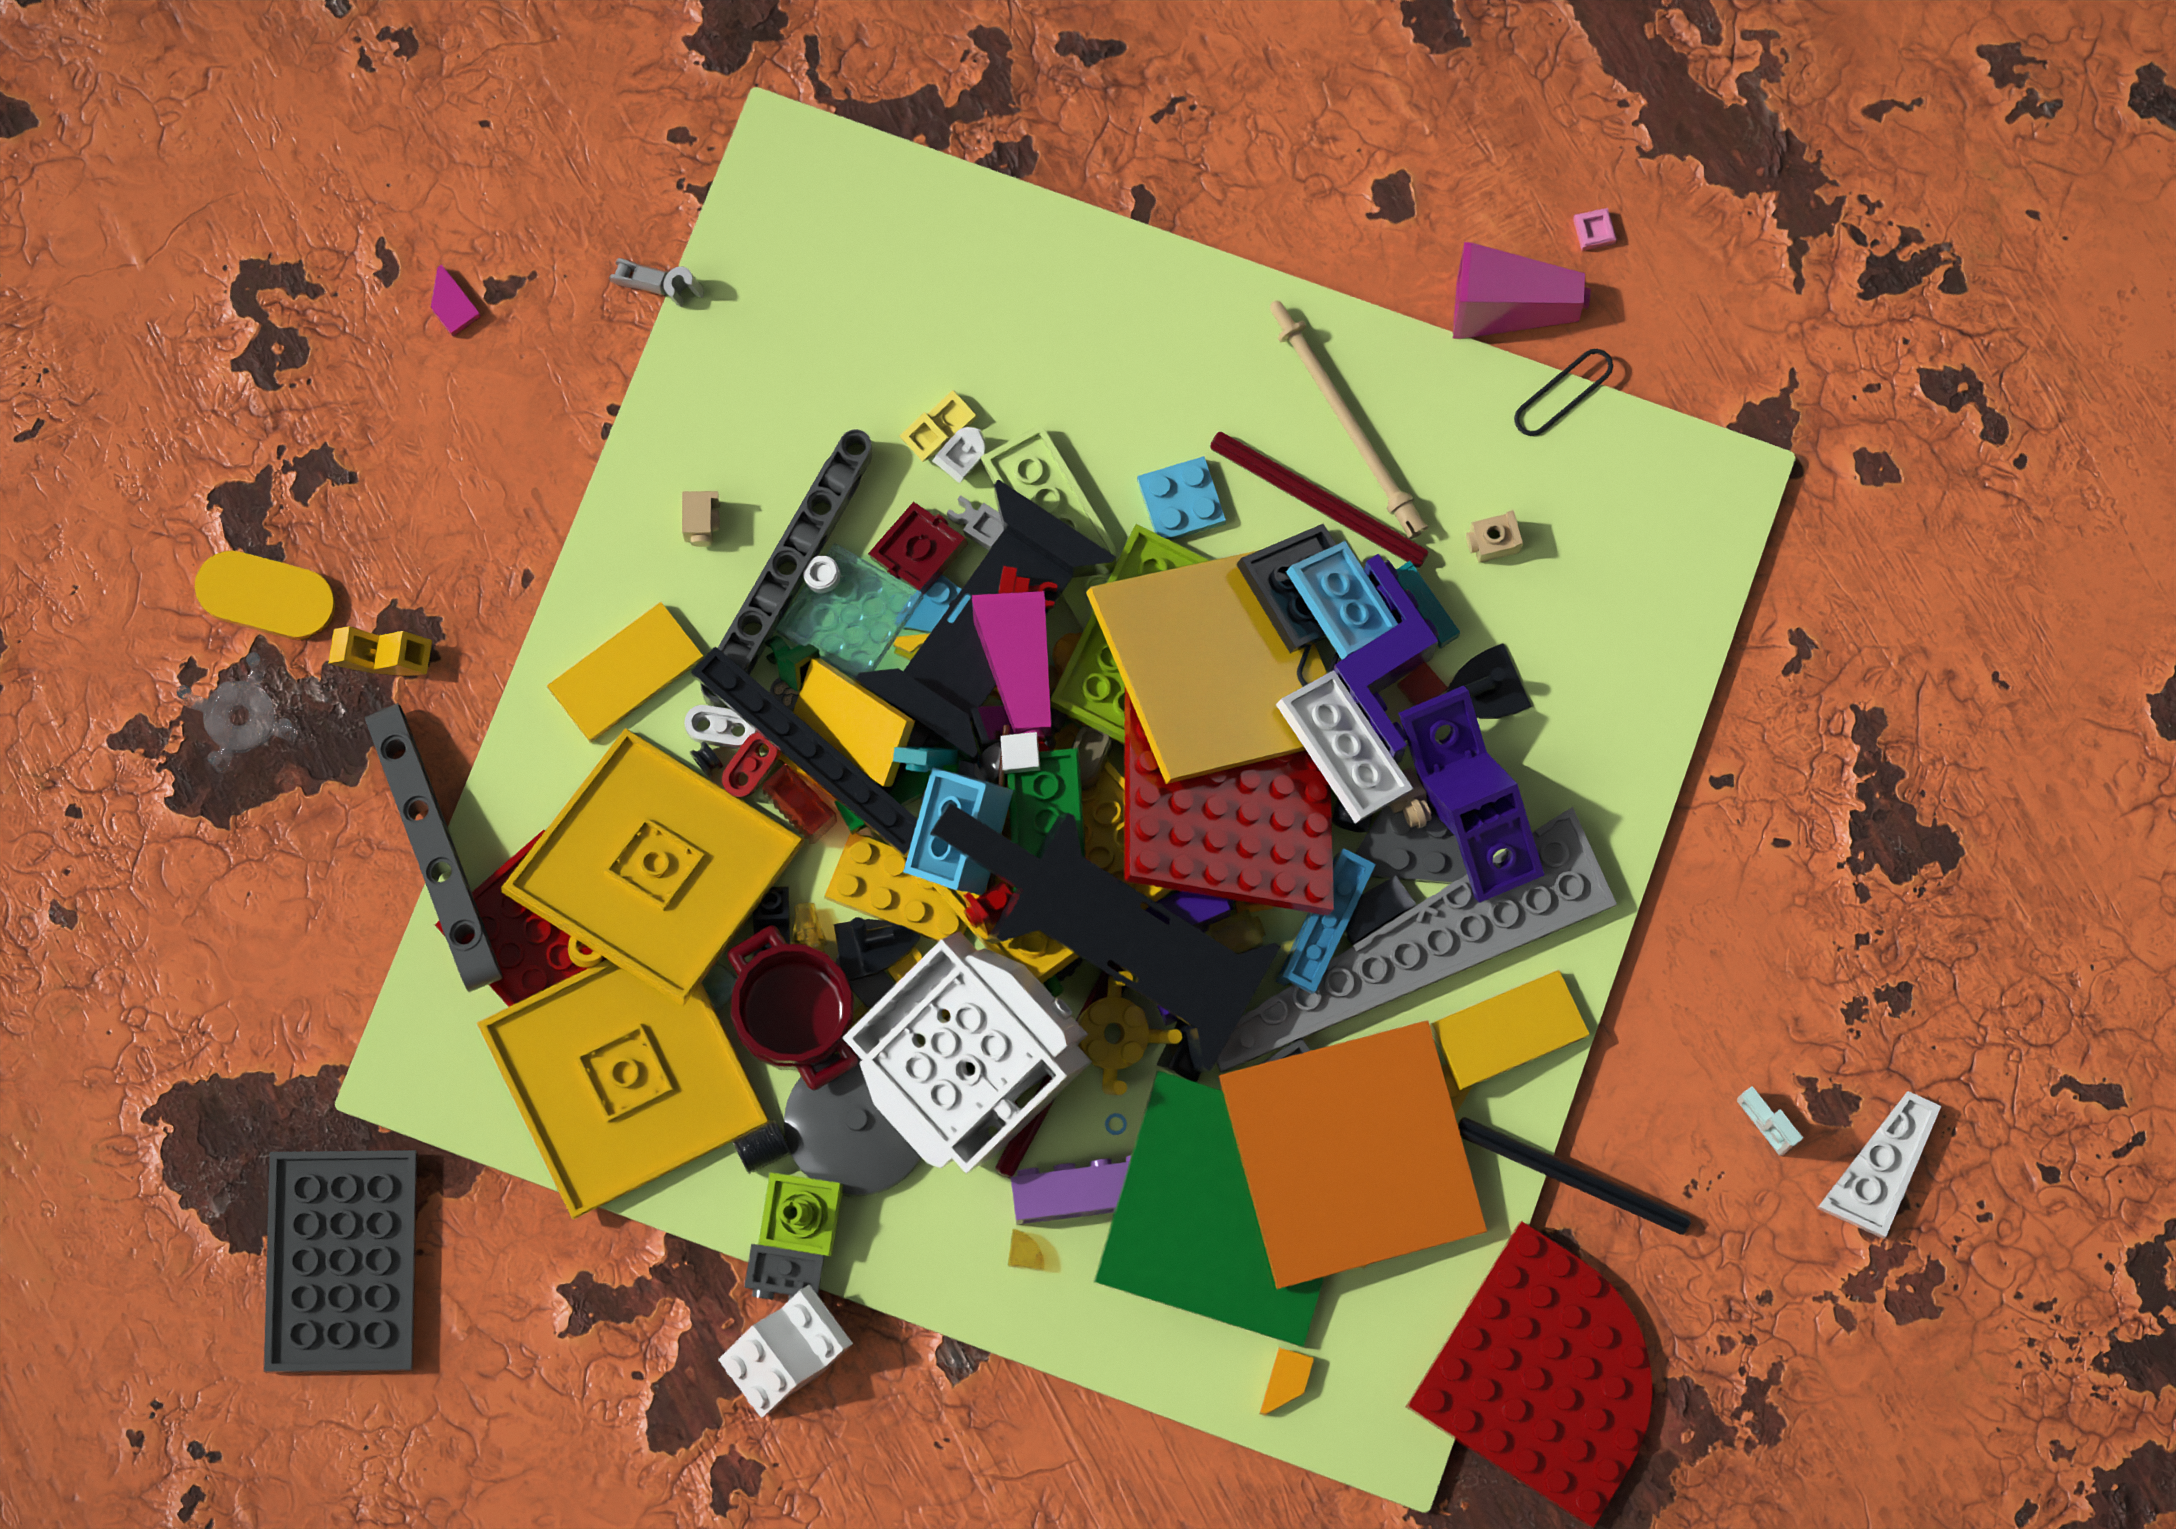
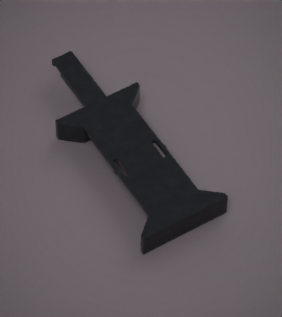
M999 479L994 484V493L1004 531L955 600L950 602V607L904 671L895 668L861 672L855 678V682L915 721L906 746H924L930 737L946 749L958 750V757L963 760L972 761L974 764L978 762V752L970 724L972 720L971 709L981 707L996 687V683L974 624L972 595L998 594L1003 566L1017 568L1016 576L1029 578V585H1041L1045 582L1057 584L1056 592H1044L1045 600L1054 601L1055 603L1072 578L1112 573L1116 566V556ZM969 595L971 598L955 621L952 623L948 622V619L963 598ZM1045 609L1046 615L1048 614L1050 609ZM900 762L892 786H882L875 780L873 781L890 794L906 771V763Z
M947 803L930 832V835L940 838L960 854L1016 888L986 941L995 944L1037 930L1112 976L1115 981L1125 984L1189 1024L1186 1028V1035L1192 1067L1198 1073L1210 1072L1281 947L1276 943H1270L1235 953L1165 909L1161 903L1154 902L1084 858L1081 854L1075 816L1069 812L1057 817L1036 855L1031 854L952 803ZM1145 903L1170 920V923L1166 924L1143 910L1140 904ZM1110 960L1136 976L1137 981L1133 982L1110 968L1107 962Z

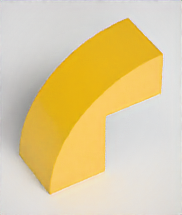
M350 626L334 629L328 664L376 674L399 676L427 674L432 640L405 631L376 635Z

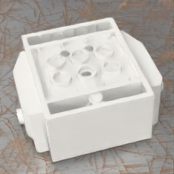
M960 931L941 939L843 1037L847 1044L862 1059L860 1066L876 1108L927 1164L942 1168L955 1161L966 1174L989 1161L1000 1152L1092 1062L1077 1046L1088 1034L1071 1017L1072 1011L1064 1001L1059 998L1055 999L1025 965L986 948L978 951ZM943 1009H947L950 1012V1021L942 1018L941 1012ZM918 1033L924 1035L926 1039L924 1046L917 1042ZM967 1062L975 1065L976 1071L974 1074L967 1071ZM1049 1074L1053 1080L1021 1110L1014 1101L1025 1090L1037 1084ZM990 1126L996 1127L999 1131L993 1138L988 1133Z

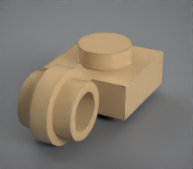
M1410 767L1402 770L1413 789L1407 795L1389 804L1393 813L1403 810L1405 819L1410 827L1422 828L1426 826V822L1430 821L1432 817L1426 803V791L1414 770Z

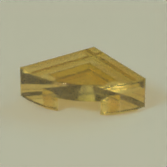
M1012 1229L1008 1267L1044 1272V1258L1038 1244L1026 1233Z

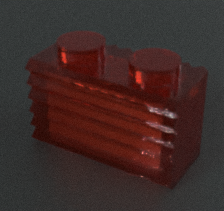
M784 764L763 784L764 798L769 799V803L774 804V808L779 809V813L784 814V818L789 819L790 824H794V829H799V834H803L804 839L809 840V844H815L837 823L836 813L787 764Z

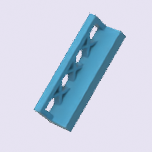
M1345 848L1335 855L1333 859L1334 910L1328 916L1307 913L1275 982L1283 986L1291 983L1311 994L1315 993L1376 864Z

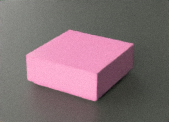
M1608 208L1574 215L1573 221L1582 251L1616 243L1617 239Z

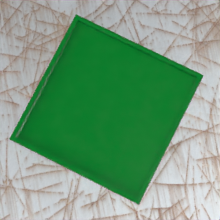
M1156 1071L1093 1282L1304 1347L1324 1276L1287 1287L1276 1288L1223 1091L1165 1072Z

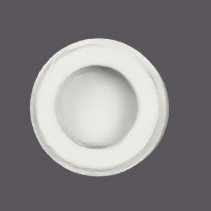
M816 556L810 559L803 571L807 585L817 593L830 592L840 581V570L836 562L828 556Z

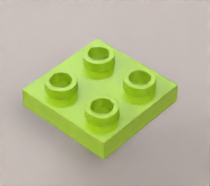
M769 1173L758 1245L832 1256L843 1184Z

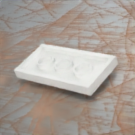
M1334 670L1287 695L1276 704L1355 824L1407 795L1413 789Z

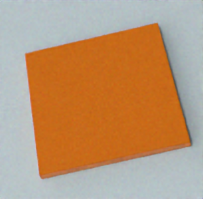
M1428 1020L1219 1075L1277 1289L1487 1232Z

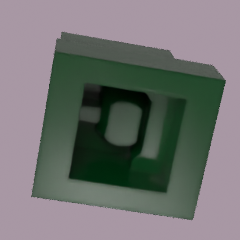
M776 635L765 642V645L773 650L766 658L773 664L778 663L779 679L799 692L811 659L820 658L819 649L810 643L806 646L799 644L790 649L785 641Z

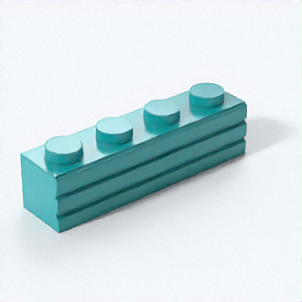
M1408 561L1397 568L1396 571L1399 578L1396 580L1404 591L1409 589L1415 596L1419 607L1416 609L1424 620L1429 618L1435 625L1439 636L1436 637L1439 648L1441 649L1457 639L1460 634L1459 629L1413 563Z

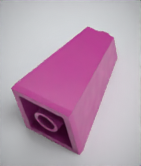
M1464 242L1456 283L1453 338L1463 339L1579 322L1582 308L1588 309L1591 289L1585 287V273L1475 243Z
M1044 591L972 595L974 624L1014 734L1037 732L1038 740H1044V736H1051Z

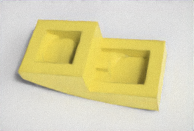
M952 390L928 414L924 412L899 437L925 462L940 451L958 430L971 425L978 416Z

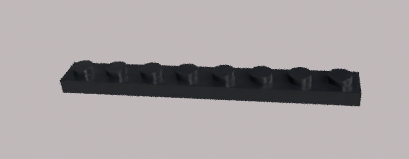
M715 646L691 671L692 676L906 858L918 819Z

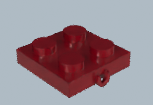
M913 501L868 554L871 560L887 570L889 576H894L897 581L901 580L921 596H924L965 549L968 542L965 537L948 526V522L944 517L939 514L936 516L932 515Z

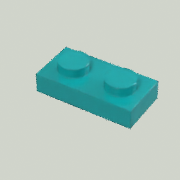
M930 746L894 747L893 761L906 763V770L927 772V770H932V767L943 770V765H957L958 750Z

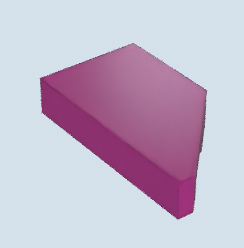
M442 264L437 267L431 309L453 337L481 316Z

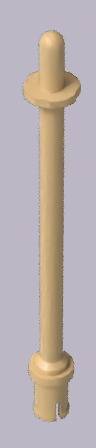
M1280 301L1272 302L1270 310L1283 330L1279 334L1278 340L1281 343L1291 342L1389 498L1386 508L1388 512L1396 516L1408 539L1422 534L1420 530L1425 532L1428 526L1412 503L1414 498L1410 493L1406 494V492L1400 491L1301 334L1306 328L1305 322L1299 321L1294 323Z

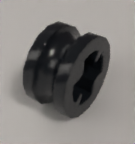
M703 741L700 744L701 748L698 751H690V755L700 769L708 777H711L713 769H721L723 764L713 750Z

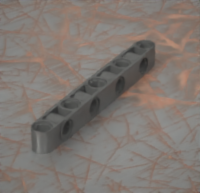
M853 429L841 437L832 455L826 460L718 646L720 651L749 675L766 648L765 642L773 636L805 580L803 571L810 559L819 556L871 462V439L862 430ZM853 444H861L865 447V451L860 455H851L847 452V449ZM819 503H826L831 506V510L825 515H818L812 511ZM790 562L797 566L794 573L790 575L778 572L779 567L784 563ZM752 622L759 623L762 626L761 631L756 635H747L743 632L744 627ZM701 684L702 695L707 705L721 708L727 707L718 697L708 693V689Z
M396 703L365 716V721L460 977L467 991L470 993L503 979L502 971L400 704ZM400 750H405V753L402 757L398 759H393L395 753H397ZM425 810L428 811L425 818L415 820L418 813ZM452 872L446 881L438 882L439 877L443 873ZM475 934L474 939L470 943L461 944L462 939L466 935Z

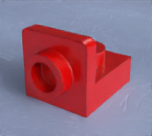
M1002 881L976 899L968 892L963 895L967 909L963 911L964 915L973 928L976 929L980 926L986 935L989 936L1013 894Z

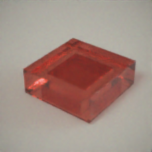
M1425 661L1397 685L1414 706L1440 696L1448 689Z

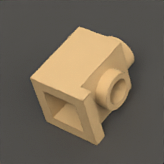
M718 491L682 492V534L684 541L690 542L692 546L706 547L712 545L713 531H719V509H713L720 508Z
M1514 510L1508 511L1503 515L1474 521L1469 529L1470 532L1466 533L1470 553L1476 552L1479 563L1517 554L1523 545ZM1498 531L1500 537L1498 539H1491L1487 533Z

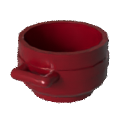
M775 926L766 927L728 951V960L738 974V979L732 989L731 1018L740 1042L756 1059L779 1070H797L810 1090H818L858 1064L859 1058L843 1039L853 1025L854 995L846 974L826 953L805 944H787ZM767 943L771 944L772 948L759 952L747 963L746 956ZM836 1052L839 1053L841 1059L820 1072H815L814 1066L825 1063Z

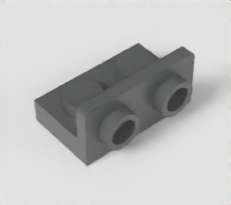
M751 1244L744 1288L753 1289L752 1297L773 1300L774 1293L789 1295V1301L799 1290L810 1285L819 1297L825 1255Z

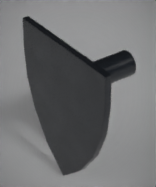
M1503 643L1471 658L1457 672L1447 689V692L1465 686L1469 691L1478 719L1502 718L1532 707Z
M855 917L851 921L834 924L840 965L848 981L879 974L894 966L909 954L921 939L920 935L905 926L883 920H864L861 917Z

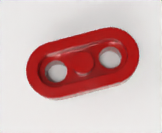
M760 733L751 734L723 771L722 783L725 790L737 797L752 795L779 760L781 751ZM762 744H766L769 748V752L765 757H762L759 752ZM743 772L748 776V782L744 786L739 783V776Z

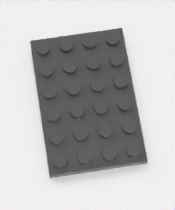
M416 1150L270 1152L264 1372L413 1371L418 1152Z

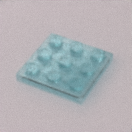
M834 543L826 556L832 558L840 570L841 576L838 585L830 592L817 593L811 590L806 583L776 627L778 634L797 645L806 646L810 643L819 649L821 659L856 678L858 673L874 671L924 597L918 590Z

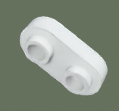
M698 705L690 709L685 717L687 734L691 739L700 743L704 741L706 744L739 749L751 734L756 733V730L732 709ZM702 720L710 723L709 728L705 731L697 728V724ZM737 726H741L745 729V732L742 736L737 737L732 734V730Z

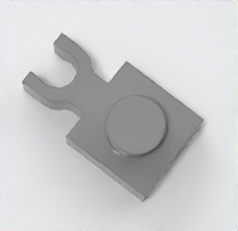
M960 495L958 498L959 505L966 508V510L961 514H957L949 509L947 512L948 518L956 524H966L963 529L964 535L990 551L1004 531L999 512L985 503L977 511L972 508L969 500Z

